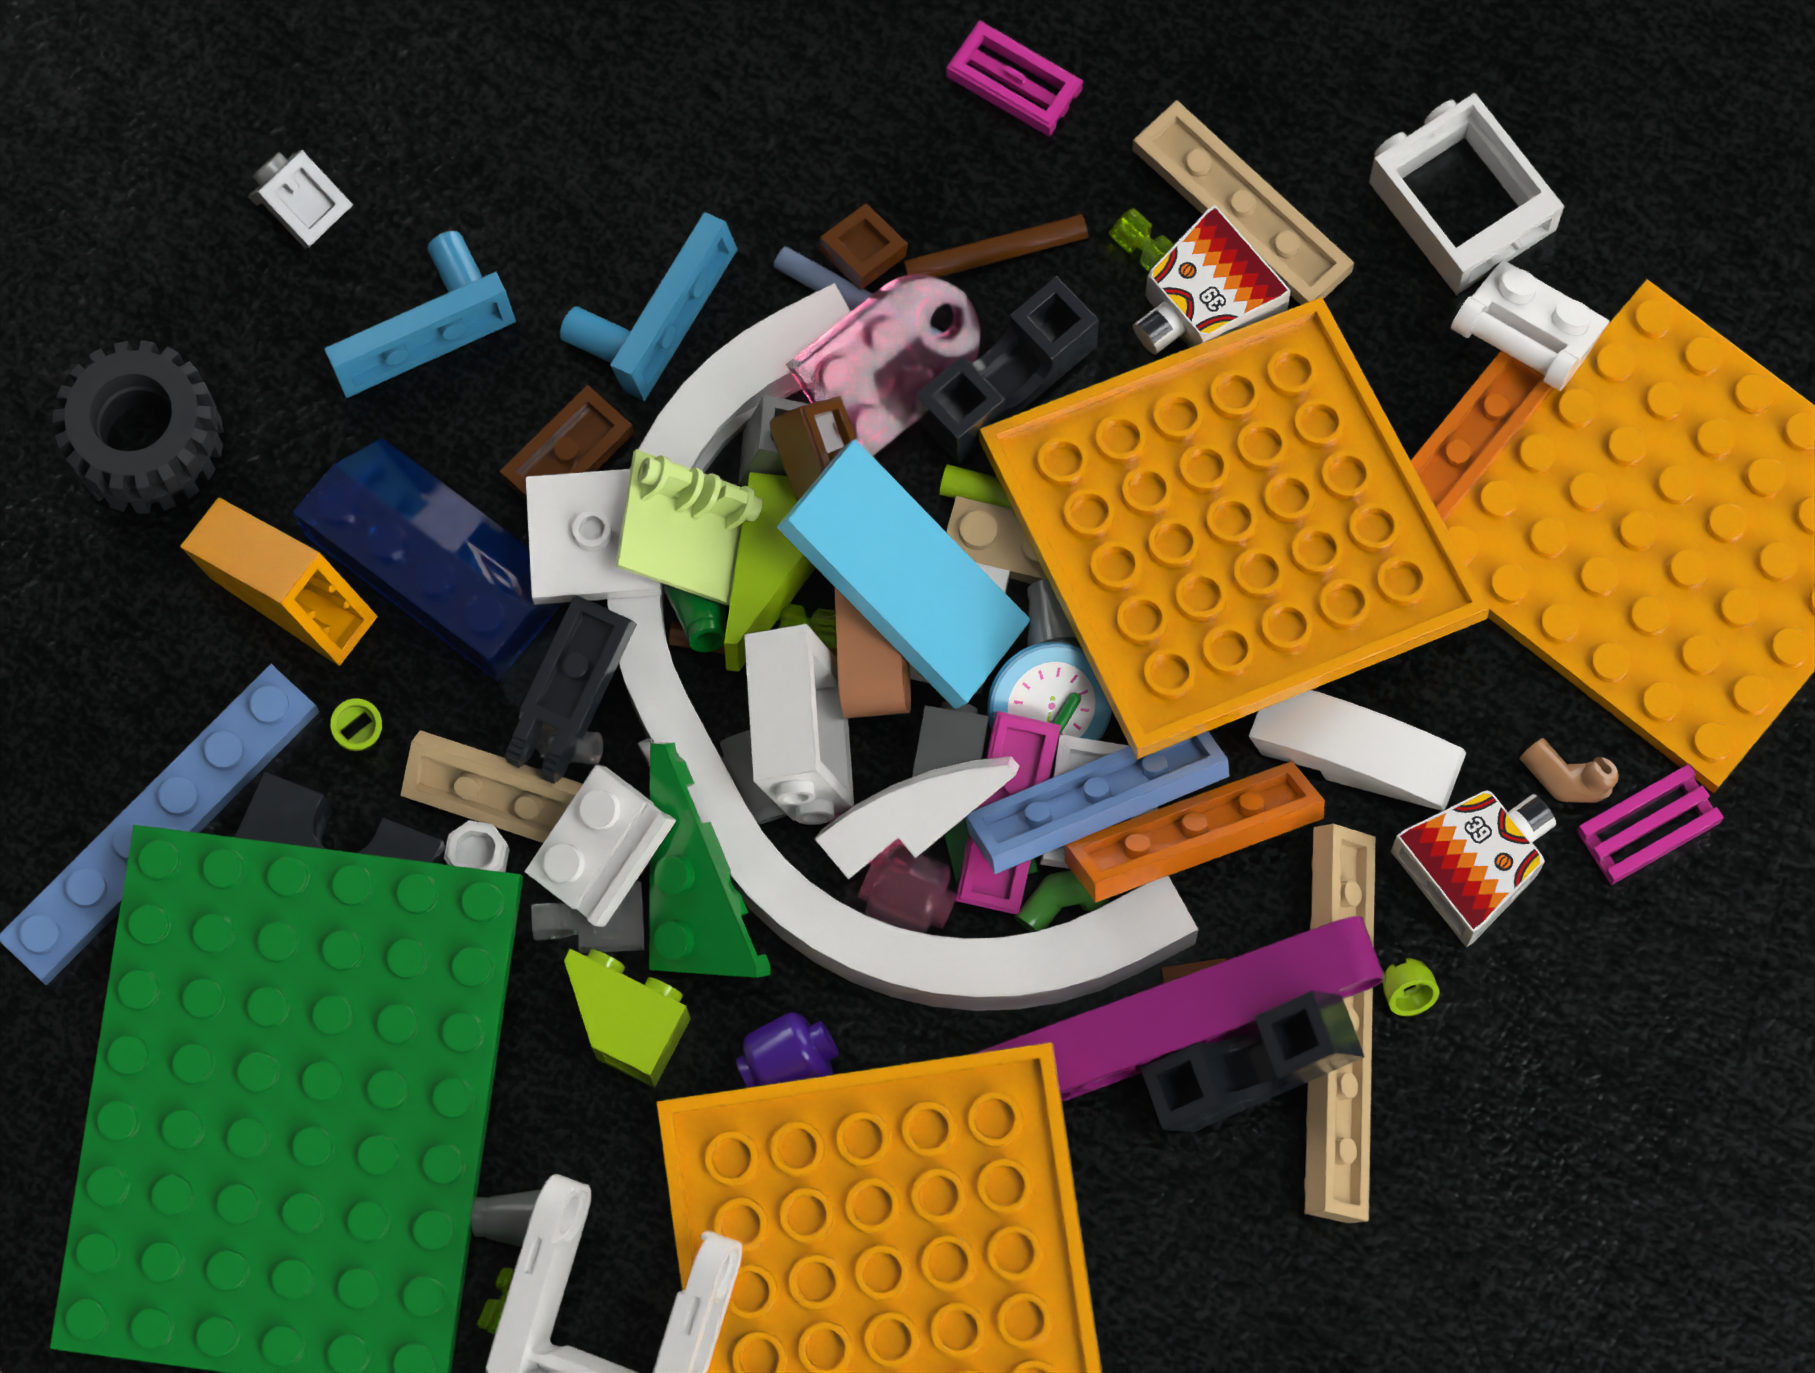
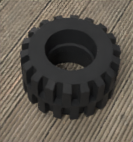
M128 341L115 343L116 353L105 356L102 349L89 355L93 361L92 365L84 369L81 365L77 364L69 373L74 382L73 386L61 385L57 399L63 409L53 411V424L59 432L55 437L61 452L79 482L84 484L89 494L95 499L101 501L105 497L111 508L124 512L128 502L131 503L137 514H150L151 504L158 502L165 511L176 507L173 497L183 492L188 499L198 493L199 489L195 481L199 477L207 481L211 478L215 468L210 457H221L223 444L218 436L219 433L223 432L222 420L216 409L217 406L198 370L190 361L184 364L178 352L167 347L160 354L154 342L141 341L139 350H132ZM152 404L172 411L167 430L152 445L137 451H120L107 446L108 434L113 423L127 410L140 405Z

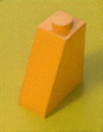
M221 498L215 501L180 546L213 581L339 666L378 617L320 552Z

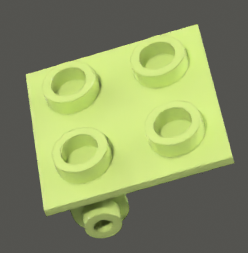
M636 449L633 451L615 567L729 606L742 523L745 520L754 522L758 518L762 509V499L754 496V490L751 487H739L721 480L715 474L706 475L701 469L695 467L690 469L670 462L668 457L662 455L656 457Z

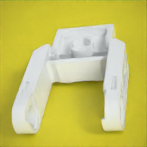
M555 1174L546 1182L541 1190L532 1213L486 1366L488 1373H638L568 1345L563 1347L555 1346L550 1341L590 1206L591 1189L588 1185ZM705 1231L701 1235V1239L705 1241L693 1264L686 1290L677 1294L654 1373H707L742 1256V1245L740 1242L711 1231Z

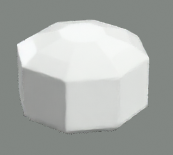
M469 820L448 834L444 860L447 865L505 872L509 847L493 824Z

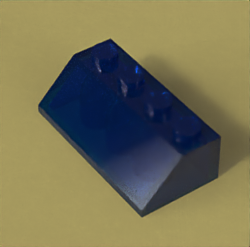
M383 438L333 464L293 511L306 538L497 682L563 605V603L534 605L531 589L529 547Z

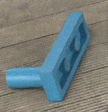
M704 212L631 331L580 307H574L568 312L560 330L561 340L611 363L610 366L623 391L645 401L738 250L726 221Z
M448 231L436 236L428 245V252L449 293L324 348L346 398L516 322L507 293L497 273L494 272L482 277L459 232Z

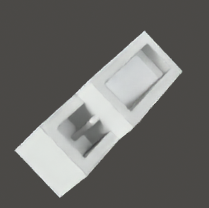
M1313 690L1259 710L1249 734L1250 739L1263 756L1286 762L1293 761L1294 764L1320 770L1328 781L1441 811L1446 809L1466 755L1463 748L1428 732L1370 709Z
M1010 756L972 760L930 770L891 785L854 805L821 829L815 840L848 879L898 838L916 858L1017 774L1020 766Z

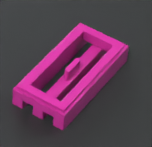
M981 21L975 26L947 67L948 78L1049 137L1055 130L1058 119L1060 117L1063 118L1068 111L1071 100L1073 98L1076 99L1082 90L1083 81ZM980 44H983L1060 89V92L1057 96L1025 78V75L1010 66L1001 64L977 50ZM966 64H972L973 66L977 67L983 72L989 74L990 76L1001 81L1002 83L1006 84L1012 89L1018 91L1024 96L1030 98L1036 103L1047 108V111L1041 109L1040 107L1029 102L1028 100L1024 99L1023 97L1012 92L1011 90L1000 85L999 83L995 82L994 80L990 79L989 77L983 75L982 73L978 72L977 70L971 68Z
M1690 764L1579 826L1577 833L1611 885L1720 824L1724 817L1717 807L1713 808L1708 798L1710 795L1704 786L1700 787L1694 779L1696 774ZM1679 788H1682L1686 794L1604 842H1601L1597 836ZM1693 807L1700 817L1623 861L1615 864L1610 855Z

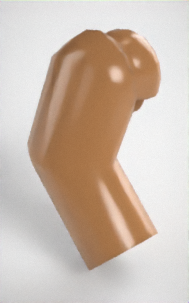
M1544 738L1533 744L1520 757L1522 763L1555 799L1562 802H1599L1610 796L1613 787L1618 782V770L1610 760L1596 757L1593 762H1588L1587 764H1566Z

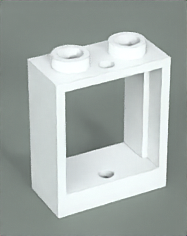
M1476 93L1458 104L1454 100L1443 103L1429 114L1424 122L1425 125L1411 135L1406 136L1404 132H1401L1385 141L1375 152L1369 181L1456 295L1492 273L1502 259L1506 262L1510 261L1556 231L1564 208L1561 201ZM1466 138L1519 207L1456 248L1402 178Z
M807 624L746 634L745 651L754 782L792 820L809 825L827 823L834 819L836 812H846L854 806L848 719H845L840 704L837 658Z

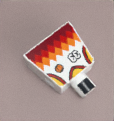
M1213 205L1148 274L1145 295L1154 309L1133 324V328L1142 344L1153 354L1160 352L1179 336L1191 348L1287 311L1291 290L1219 208Z
M1487 790L1405 829L1396 836L1391 853L1467 948L1475 942L1539 874L1545 861L1532 842L1556 826V820L1547 805L1535 794H1532L1507 812L1494 794Z

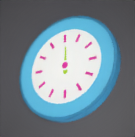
M1054 641L1029 646L1011 657L997 673L990 688L987 703L989 725L992 730L996 711L1053 723L1069 695L1074 692L1078 693L1081 696V702L1061 735L1099 741L1103 736L1110 721L1112 709L1083 650L1069 643Z

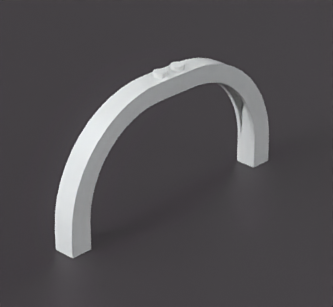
M835 283L777 311L746 329L714 353L682 384L667 403L638 450L656 457L662 455L668 457L670 462L690 469L695 467L705 472L721 450L747 425L764 394L785 399L798 390L864 358V334ZM661 583L662 595L607 599L609 610L637 623L619 665L630 702L647 739L638 743L647 765L650 768V743L675 742L676 751L685 760L695 783L689 786L688 790L702 823L711 822L731 870L730 878L732 885L741 894L744 903L772 931L820 966L863 987L890 997L928 1006L973 1011L1015 1010L1060 1003L1101 991L1137 975L1195 944L1198 928L1169 876L1147 883L1105 906L1067 923L1033 933L1002 938L963 939L914 932L870 918L835 900L807 880L781 855L762 832L743 801L691 704L673 665L664 624V584Z

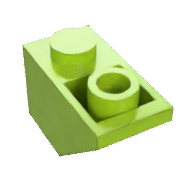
M570 949L564 962L597 1060L655 1088L690 1021L687 1006L680 1003L683 995L675 988L657 979L649 977L645 985L623 975L625 966L605 953L591 949L586 957Z

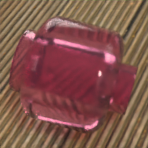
M900 844L893 847L887 855L881 852L874 858L857 899L866 902L864 908L866 916L901 929L926 934L931 924L941 929L944 928L958 893L947 889L951 878V871L947 864L924 853L915 858L905 845Z

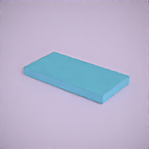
M856 439L846 444L777 526L789 541L955 710L969 702L1031 620Z

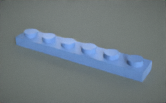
M270 664L0 933V942L47 986L120 912L133 825L199 833L319 713L317 706Z

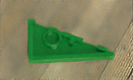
M675 742L650 743V801L663 813L673 817L676 822L650 859L649 970L755 978L770 975V963L766 954L757 956L742 920V916L748 914V910L741 894L731 883V870L711 822L702 823L688 790V787L695 783L685 760L677 753Z

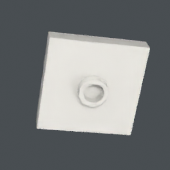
M631 469L526 477L531 589L534 605L571 602L575 595L589 601L662 595L660 582L615 567Z

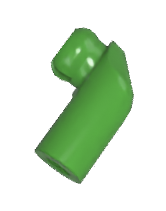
M1071 870L1051 873L1042 880L1014 918L1024 929L1033 933L1046 929L1062 907L1080 904L1082 909L1092 912L1108 904L1111 897L1095 902Z

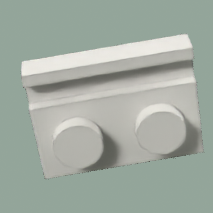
M596 765L525 872L569 907L577 909L588 918L587 921L591 924L605 927L676 820L670 815L663 813L654 806L652 801L610 769Z

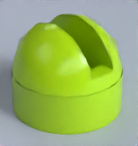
M346 700L332 714L331 733L334 740L347 750L362 751L368 749L375 744L381 734V715L377 708L366 700ZM363 713H366L372 722L347 741L341 731L352 724Z
M1407 958L1405 959L1406 963L1397 967L1394 964L1390 965L1384 974L1385 980L1383 981V991L1390 1009L1401 1016L1422 1013L1429 1009L1439 997L1438 985L1428 967L1422 961ZM1416 985L1415 987L1404 991V989H1406L1407 987Z

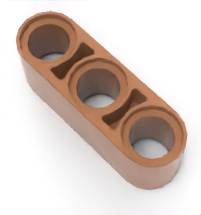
M835 587L838 685L844 718L910 713V663Z

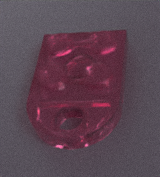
M927 275L903 276L880 288L788 362L786 366L811 403L841 395L857 441L873 456L917 420L915 395L962 355L970 363L976 360L980 344L979 321L969 299L962 291L950 283ZM949 303L954 314L952 325L945 333L935 336L930 327L931 316L937 307Z

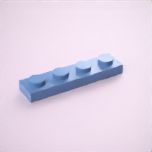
M1208 731L1140 759H1136L1129 746L972 811L966 816L968 833L994 874H997L1229 777L1228 759Z

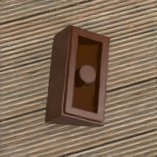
M841 395L795 408L772 418L769 422L797 502L846 444L856 439Z

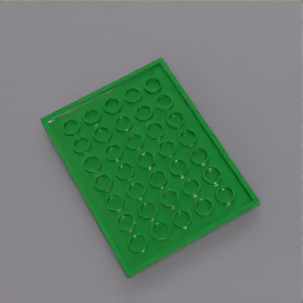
M133 825L50 1349L227 1373H451L472 1231L471 1219L477 1197L523 876L507 872Z

